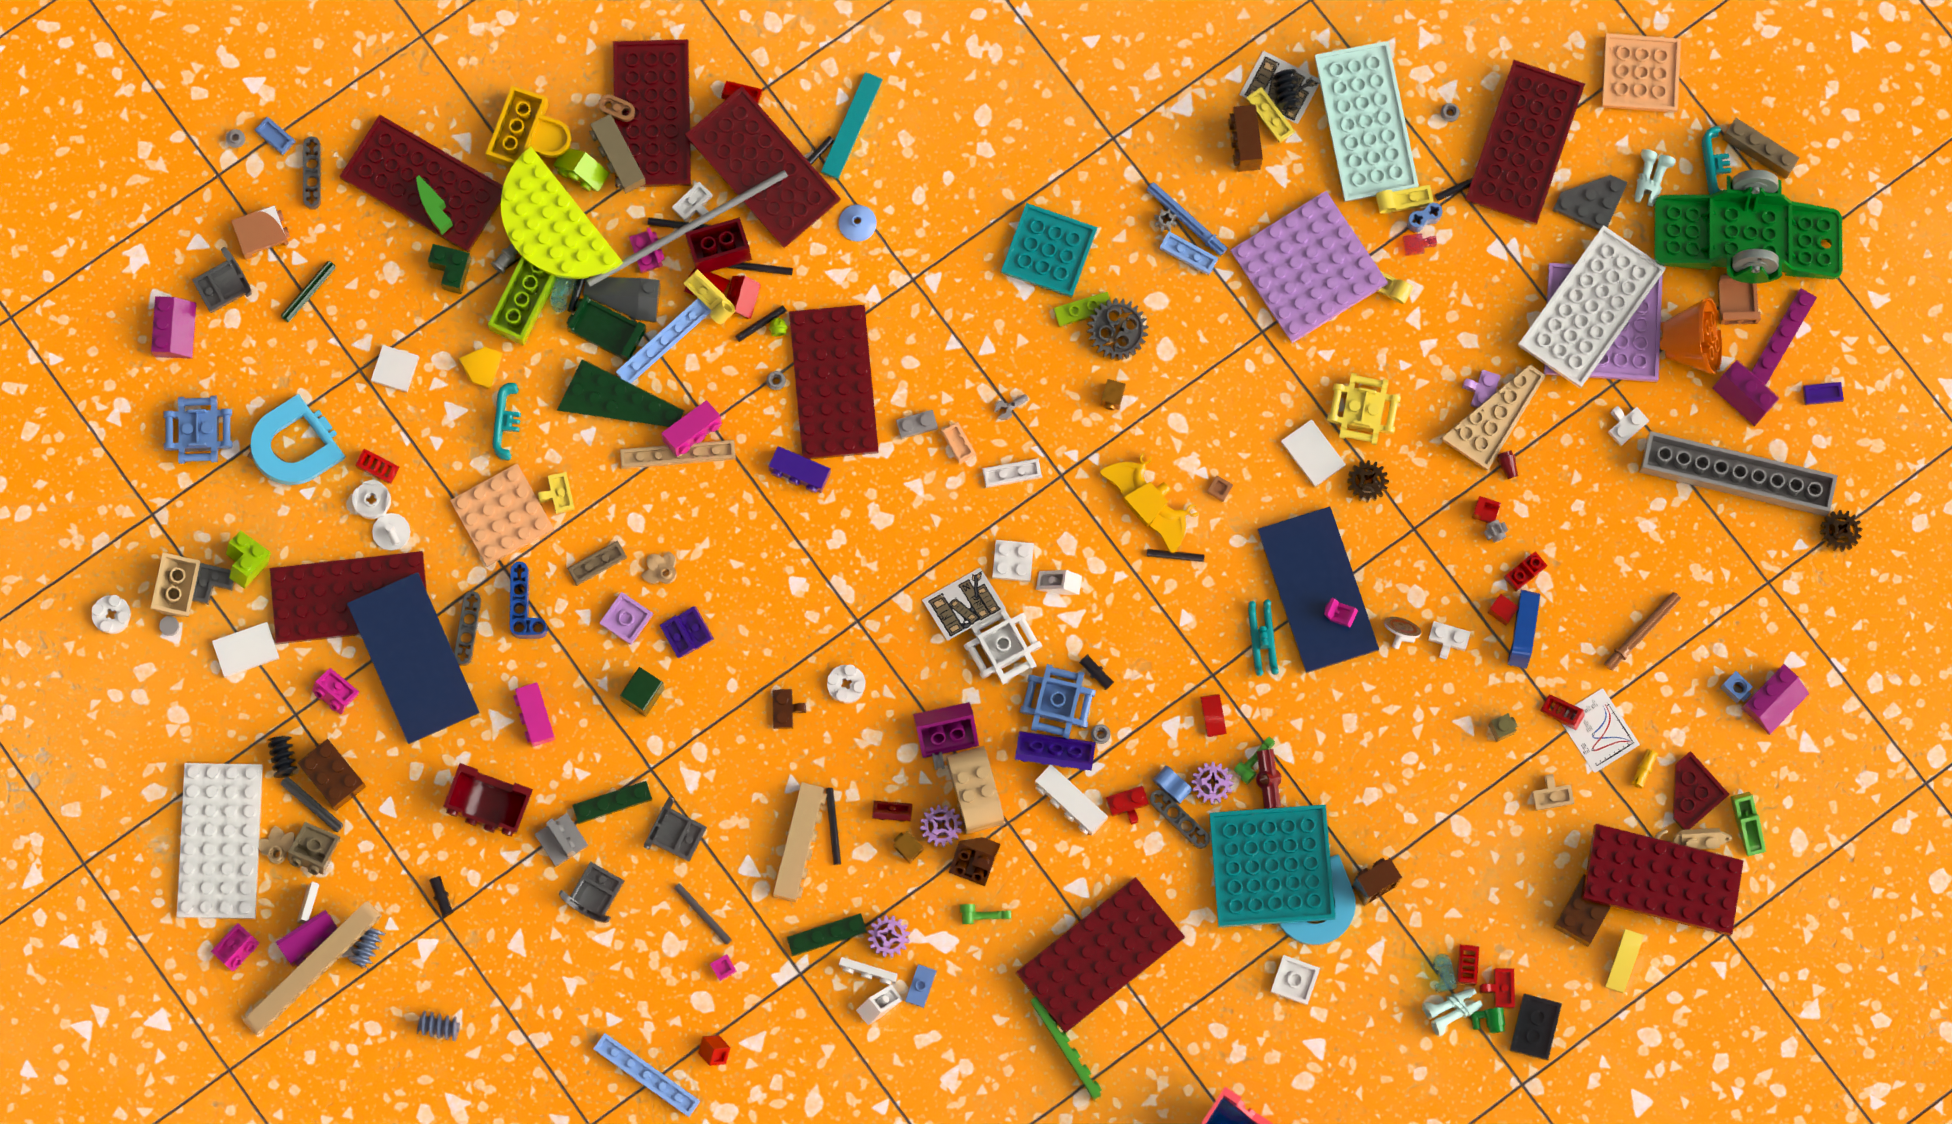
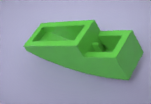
M417 176V187L423 207L434 227L443 235L453 226L451 219L442 211L446 208L445 202L420 176Z
M1750 792L1730 796L1747 856L1766 852L1760 818L1756 812L1753 795Z

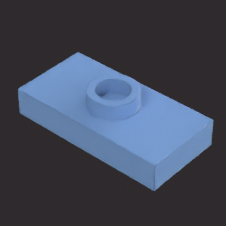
M918 964L905 1002L924 1008L937 970Z

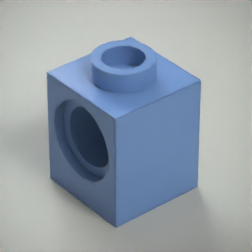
M1735 671L1720 688L1737 704L1740 700L1744 702L1751 695L1749 691L1753 686ZM1733 685H1740L1742 687V692H1735L1733 689Z

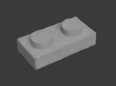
M933 410L896 420L901 440L938 429Z

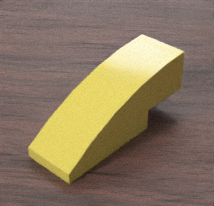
M1627 929L1623 931L1605 985L1606 988L1621 993L1625 992L1644 935Z

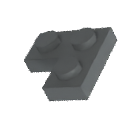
M200 563L192 601L209 605L213 587L232 591L234 581L229 578L231 570Z

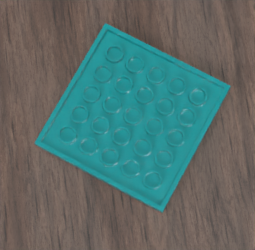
M1326 804L1209 813L1218 928L1335 920Z

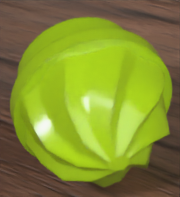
M781 318L773 319L769 326L771 336L786 335L788 326Z

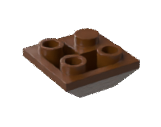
M984 837L959 841L949 873L985 886L1001 844Z

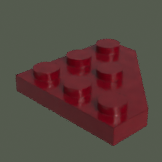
M1691 751L1675 764L1673 819L1683 830H1689L1730 795Z

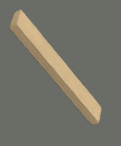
M734 440L695 443L688 452L677 457L666 445L620 449L621 469L736 460Z

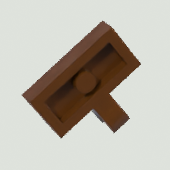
M792 689L773 690V728L792 729L793 713H806L805 703L793 704Z

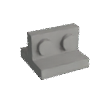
M567 813L555 821L553 818L546 822V827L535 833L536 838L556 867L588 847L587 842Z

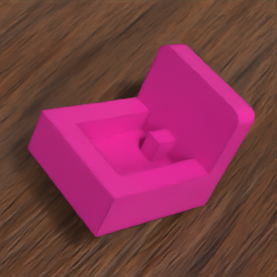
M1331 598L1325 607L1324 615L1331 622L1350 628L1358 610L1339 603L1335 598Z

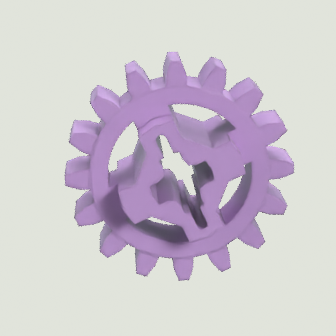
M1212 762L1211 766L1204 763V769L1198 767L1199 774H1193L1196 780H1193L1191 784L1196 785V787L1192 791L1198 792L1197 799L1200 797L1204 798L1203 803L1210 800V804L1213 805L1214 800H1217L1220 804L1222 797L1225 800L1228 798L1226 792H1232L1229 786H1233L1234 782L1229 780L1233 776L1232 774H1226L1228 768L1221 769V763L1218 767L1215 766L1214 762ZM1209 772L1206 778L1200 779L1204 773ZM1217 772L1220 773L1224 777V779H1221L1217 775ZM1212 775H1213L1214 783H1218V784H1215V787L1213 788V791H1212L1211 784H1209V782H1210V780H1211V778H1212ZM1201 788H1205L1208 794L1204 793ZM1219 788H1225L1220 794L1216 795V791Z
M937 805V810L930 807L931 813H924L926 819H921V823L925 824V826L920 827V831H925L923 838L929 837V844L934 841L935 847L939 843H942V847H945L946 842L950 845L953 844V838L958 840L956 833L962 832L958 828V826L962 825V822L957 821L960 815H954V808L948 811V805H945L944 809ZM937 814H945L943 817L935 816ZM951 819L954 822V830L949 827ZM929 822L931 825H933V830L931 833L928 829ZM944 822L946 829L941 828L938 830L937 823L942 824ZM940 835L947 836L946 838H938Z
M885 915L883 921L877 918L878 924H871L874 930L868 931L872 935V937L868 938V942H873L870 946L871 949L877 948V955L883 952V958L887 954H890V957L893 958L895 952L900 956V949H907L904 943L910 942L906 938V936L910 935V932L905 931L908 927L907 924L902 926V919L895 921V916L888 920L887 915ZM888 924L887 928L883 930H878L883 925ZM895 926L900 929L902 936L896 933ZM888 932H891L892 937L895 938H891L890 941H886V937L884 935H888ZM876 938L881 939L883 948L877 943ZM893 944H899L897 947L890 949Z

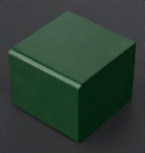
M639 667L620 694L621 701L646 717L664 691V683Z

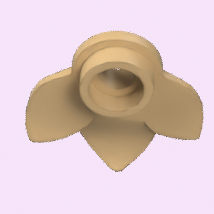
M668 551L663 557L658 554L647 556L646 562L649 569L641 575L645 581L651 584H656L660 581L664 584H670L676 579V558L671 552Z
M273 826L268 839H259V849L263 854L268 855L272 863L280 864L286 859L287 852L295 841V835L293 832L285 834L281 828ZM280 851V855L277 858L276 853Z

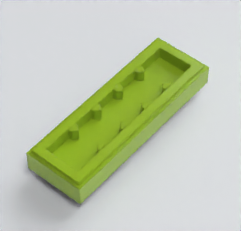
M1108 292L1055 307L1053 310L1059 327L1088 319L1091 314L1096 315L1093 310L1095 308L1100 310V303L1106 306L1107 300L1111 302Z

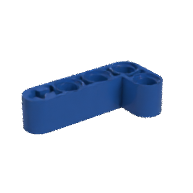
M515 562L511 566L510 576L511 633L519 639L543 638L548 632L545 621L541 618H529L530 574L528 567L524 562ZM520 568L523 569V572L521 573L522 581L519 580V576L517 574ZM516 588H525L522 594L518 595L515 593ZM517 606L525 607L522 613L514 612ZM518 624L524 626L521 632H515L514 628ZM535 625H543V630L541 632L533 631Z
M1521 590L1519 609L1516 614L1513 641L1507 665L1527 669L1532 654L1540 593Z

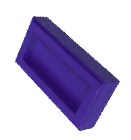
M1841 382L1803 386L1805 405L1844 401Z

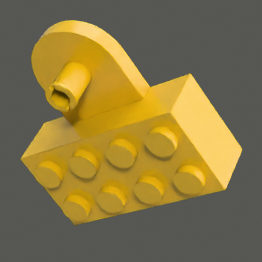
M511 86L487 148L486 157L488 161L509 168L513 166L516 160L529 147H532L539 155L549 158L559 157L569 149L571 134L563 122L545 116L549 105L547 97Z

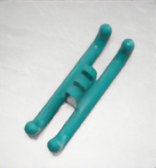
M1719 126L1710 127L1705 132L1701 144L1709 195L1721 191L1718 187L1716 175L1731 173V168H1723L1730 166V161H1722L1723 159H1728L1729 154L1713 155L1711 139L1718 137L1721 132Z
M516 383L502 385L497 394L492 444L495 454L503 460H510L512 458L510 451L501 447L503 431L519 432L520 430L519 427H514L512 424L520 425V420L513 419V417H521V413L505 411L507 396L517 394L519 391Z
M1269 599L1264 601L1265 626H1261L1259 629L1257 626L1256 603L1250 601L1248 603V614L1255 673L1257 676L1263 675L1260 650L1268 649L1271 673L1277 675L1279 669L1277 666L1271 601Z

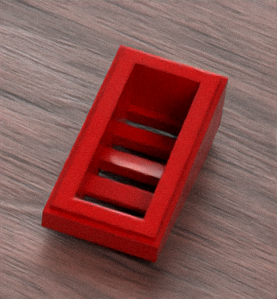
M363 449L356 463L357 469L389 484H392L400 468L366 449ZM367 457H369L367 465H363ZM375 460L377 461L374 469L372 470L371 466ZM381 464H384L381 473H378ZM388 467L392 468L387 477L384 476Z
M1550 694L1540 710L1542 713L1574 730H1577L1585 716L1583 709ZM1552 703H1556L1553 710L1550 711L1549 708L1551 707ZM1562 706L1560 713L1557 714L1556 712L1558 711L1559 707ZM1569 710L1567 717H1563L1566 711Z
M1459 945L1457 984L1477 985L1479 946ZM1474 951V955H1466L1463 952ZM1463 958L1474 959V963L1463 962ZM1463 966H1471L1473 970L1463 969ZM1462 973L1473 974V976L1462 977Z

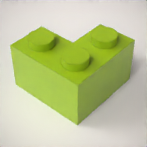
M569 148L566 153L559 156L553 164L558 169L557 173L564 178L570 177L575 181L578 180L581 183L580 186L586 191L593 190L598 192L610 174L586 152Z
M240 531L229 542L226 555L235 561L229 578L245 589L268 565L271 552Z

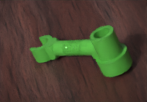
M1268 737L1257 751L1271 749L1275 741ZM1257 751L1245 764L1240 762L1234 768V771L1242 777L1241 780L1246 784H1249L1257 775V772L1252 769L1258 761Z
M975 904L960 905L962 924H974V920L1011 919V911L975 912Z

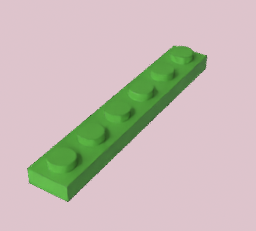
M1036 997L1031 999L1032 1006L1092 1099L1095 1101L1101 1097V1087L1096 1080L1093 1082L1089 1077L1091 1072L1086 1064L1082 1065L1078 1060L1080 1055L1075 1047L1071 1049L1067 1043L1070 1041L1067 1034L1060 1032L1057 1023Z

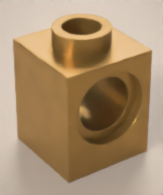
M1107 379L1101 405H1104V408L1108 410H1119L1126 384Z
M908 831L904 834L901 832L893 840L895 842L893 847L909 863L924 850V847Z

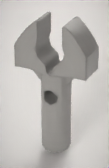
M1024 394L1010 403H1004L1003 400L999 401L994 412L1006 409V413L998 416V419L1008 420L1012 418V410L1028 401V396Z

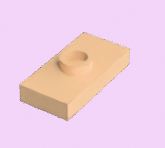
M958 422L941 430L959 464L976 456L972 445Z

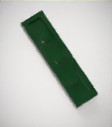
M647 781L572 806L578 824L652 801Z
M860 913L789 936L787 940L794 957L867 933Z

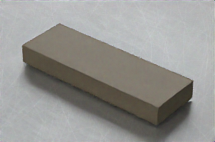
M617 540L567 569L578 586L625 560L627 556Z

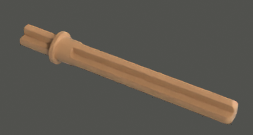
M1672 592L1618 649H1614V653L1604 663L1607 669L1613 671L1622 660L1625 661L1627 659L1626 656L1681 600L1677 593Z

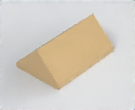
M163 552L150 609L167 616L189 617L201 561Z

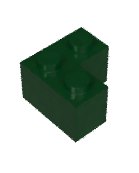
M433 244L428 259L430 268L444 271L441 282L443 290L462 294L471 263L470 253Z

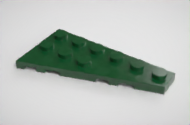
M584 359L581 360L557 411L667 427L680 420L685 411Z

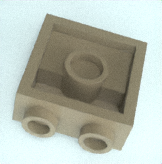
M305 822L288 851L287 860L294 867L303 866L308 868V872L313 875H318V873L323 875L331 861L332 854L340 842V836Z

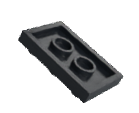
M1523 994L1509 1051L1548 1061L1562 1003Z

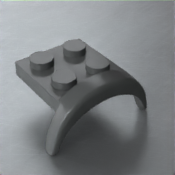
M223 247L221 251L227 261L193 279L210 313L217 311L244 295L246 297L252 295L251 287L244 273L226 247Z
M669 796L644 844V848L649 850L654 844L690 862L707 827L672 810L674 798Z
M590 862L571 896L563 890H560L559 896L566 904L579 913L597 922L608 923L611 917L605 916L625 881Z

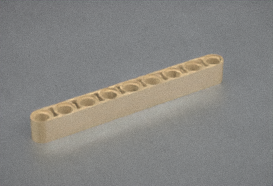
M369 901L362 904L275 988L243 1022L256 1036L260 1035L361 938L382 915Z

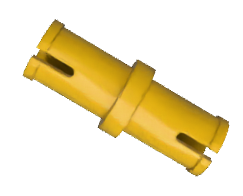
M1650 749L1646 750L1642 762L1637 766V773L1631 782L1633 786L1640 789L1643 788L1648 775L1653 771L1652 766L1658 756L1657 752L1653 750L1650 752Z

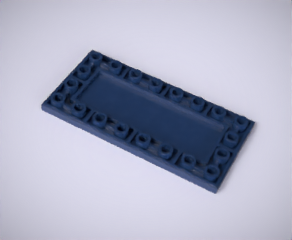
M1331 507L1259 528L1257 531L1305 672H1313L1379 651ZM1331 598H1335L1339 603L1358 610L1350 628L1331 622L1324 615L1325 607Z
M418 572L347 603L408 744L480 713Z

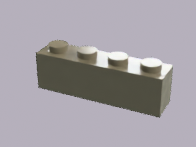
M611 114L591 123L592 130L589 131L594 141H598L600 145L598 150L601 156H606L608 160L606 164L610 173H615L617 177L615 182L618 188H623L626 194L646 184L645 178Z
M1737 118L1734 119L1723 137L1724 141L1787 179L1799 160L1798 156Z

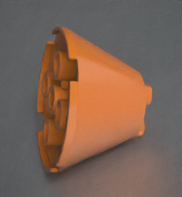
M1705 298L1669 320L1661 322L1663 339H1660V348L1665 350V357L1709 374H1717L1715 371L1720 370L1722 361V332L1717 330L1716 320H1719V314L1711 298Z

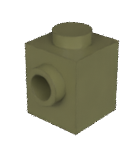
M1509 713L1489 723L1496 742L1514 735L1517 731V723L1514 717H1510Z

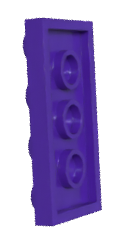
M1019 731L1015 759L1023 762L1029 761L1043 765L1049 764L1092 771L1096 742Z

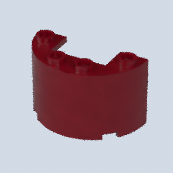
M459 763L443 807L447 810V814L455 817L458 815L466 819L465 823L476 826V824L484 826L483 829L494 833L495 830H498L502 834L512 837L518 831L533 789L517 783L512 785L479 773L476 768Z

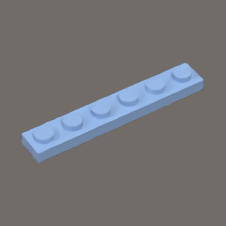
M699 298L696 299L615 373L629 383L634 382L710 314L711 310Z
M604 1033L593 1048L687 1117L691 1116L701 1102L606 1033Z

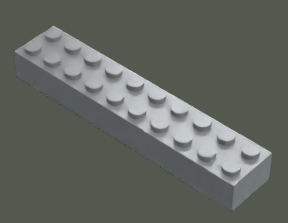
M1652 431L1647 436L1639 472L1825 517L1831 510L1838 475Z

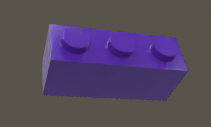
M779 446L769 464V471H771L773 476L777 478H782L783 476L796 486H799V484L804 485L812 493L817 491L822 493L831 474L830 468Z

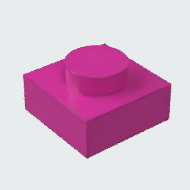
M727 954L710 964L719 981L737 972Z

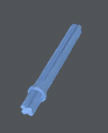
M1151 183L1148 186L1147 191L1168 210L1171 209V213L1176 214L1182 223L1204 241L1206 247L1212 248L1219 256L1225 253L1228 248L1216 238V234L1213 235L1156 183Z

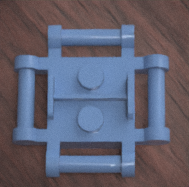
M217 395L210 396V398L178 397V411L163 412V418L165 419L164 450H179V464L191 461L218 462L219 449L233 447L230 435L232 409L218 410ZM211 405V410L194 409L185 411V406ZM219 417H223V441H219ZM173 419H178L179 443H173ZM211 451V453L186 454L185 452Z
M1047 664L1044 677L1028 675L1027 681L1029 683L1023 706L1020 707V713L1034 716L1031 727L1032 731L1037 732V730L1069 739L1072 725L1087 728V718L1092 697H1095L1096 691L1081 687L1084 677L1083 672L1075 673L1052 667L1053 665ZM1050 675L1076 680V684L1050 678ZM1036 684H1042L1036 709L1030 708ZM1079 694H1084L1085 698L1080 718L1076 719L1074 714ZM1042 717L1066 723L1065 728L1040 723L1039 719Z

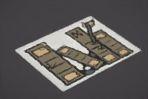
M1263 51L1239 95L1246 98L1262 87L1277 107L1279 102L1276 101L1278 95L1275 94V89L1277 88L1274 87V82L1276 81L1273 79V75L1282 70L1295 69L1296 73L1291 74V76H1296L1297 80L1292 81V83L1298 84V87L1293 90L1299 91V94L1295 95L1294 98L1300 99L1295 105H1300L1301 107L1292 111H1279L1286 119L1298 124L1320 84L1319 78Z
M981 568L922 599L947 641L1006 609Z

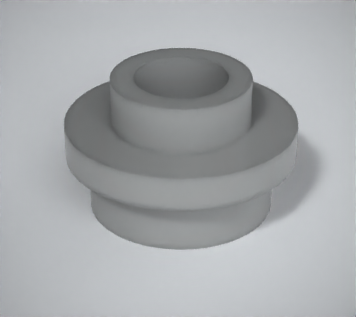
M1447 103L1442 107L1441 117L1445 121L1453 122L1459 117L1460 111L1455 104ZM1447 111H1452L1453 115L1449 116Z
M233 129L227 134L226 141L232 148H239L245 143V135L241 130ZM235 135L239 136V139L236 141L232 140Z
M774 371L768 375L767 385L772 390H780L785 386L786 379L781 372ZM775 378L780 380L778 384L773 383Z
M1097 725L1092 729L1091 737L1094 742L1104 744L1110 739V730L1105 725ZM1100 731L1104 733L1102 738L1097 736V733Z

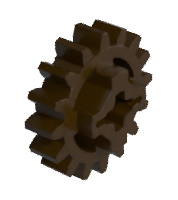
M1367 460L1366 465H1364L1360 461L1359 467L1354 465V472L1350 471L1348 474L1352 477L1347 479V483L1352 484L1348 487V490H1354L1352 496L1359 495V501L1362 498H1365L1366 502H1369L1370 498L1376 501L1377 495L1382 497V491H1387L1388 487L1385 485L1389 483V480L1384 478L1388 473H1382L1384 467H1376L1377 462L1370 465V460ZM1356 476H1357V478L1360 480V483L1358 484V486L1356 485V482H1355ZM1378 477L1381 481L1380 487L1378 486L1379 484L1376 482V479ZM1372 478L1371 483L1364 484L1365 479L1369 480Z
M1839 510L1837 515L1833 511L1830 513V517L1826 516L1824 518L1826 522L1821 523L1820 526L1824 529L1820 531V534L1825 535L1822 541H1828L1827 547L1832 545L1833 551L1840 548V551L1843 552L1845 547L1851 550L1852 545L1856 546L1858 544L1857 540H1860L1862 537L1858 533L1863 528L1858 527L1861 523L1860 521L1855 522V514L1850 517L1849 511L1842 514V510ZM1846 526L1844 531L1838 536H1836L1839 529Z

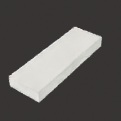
M1039 458L982 468L986 488L1042 478Z

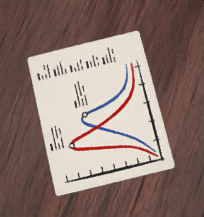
M1603 688L1574 705L1583 709L1585 713L1577 730L1562 724L1594 773L1640 745ZM1569 710L1566 711L1563 717H1567Z

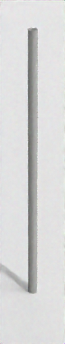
M786 171L779 172L623 259V264L614 270L586 280L588 285L591 287L679 238L686 232L695 229L788 177Z

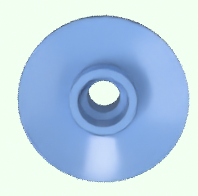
M852 205L846 208L840 215V231L844 237L851 241H864L870 238L876 229V217L866 206ZM858 218L861 220V222L859 224L854 223V220Z

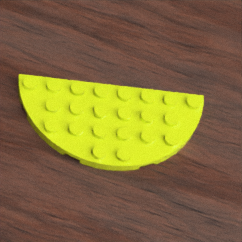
M529 147L511 167L501 194L503 225L516 251L532 266L545 271L547 274L567 279H584L590 276L605 274L622 265L623 261L534 149Z

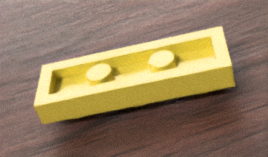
M1262 87L1246 97L1250 105L1256 104L1257 115L1279 144L1295 133L1294 129Z

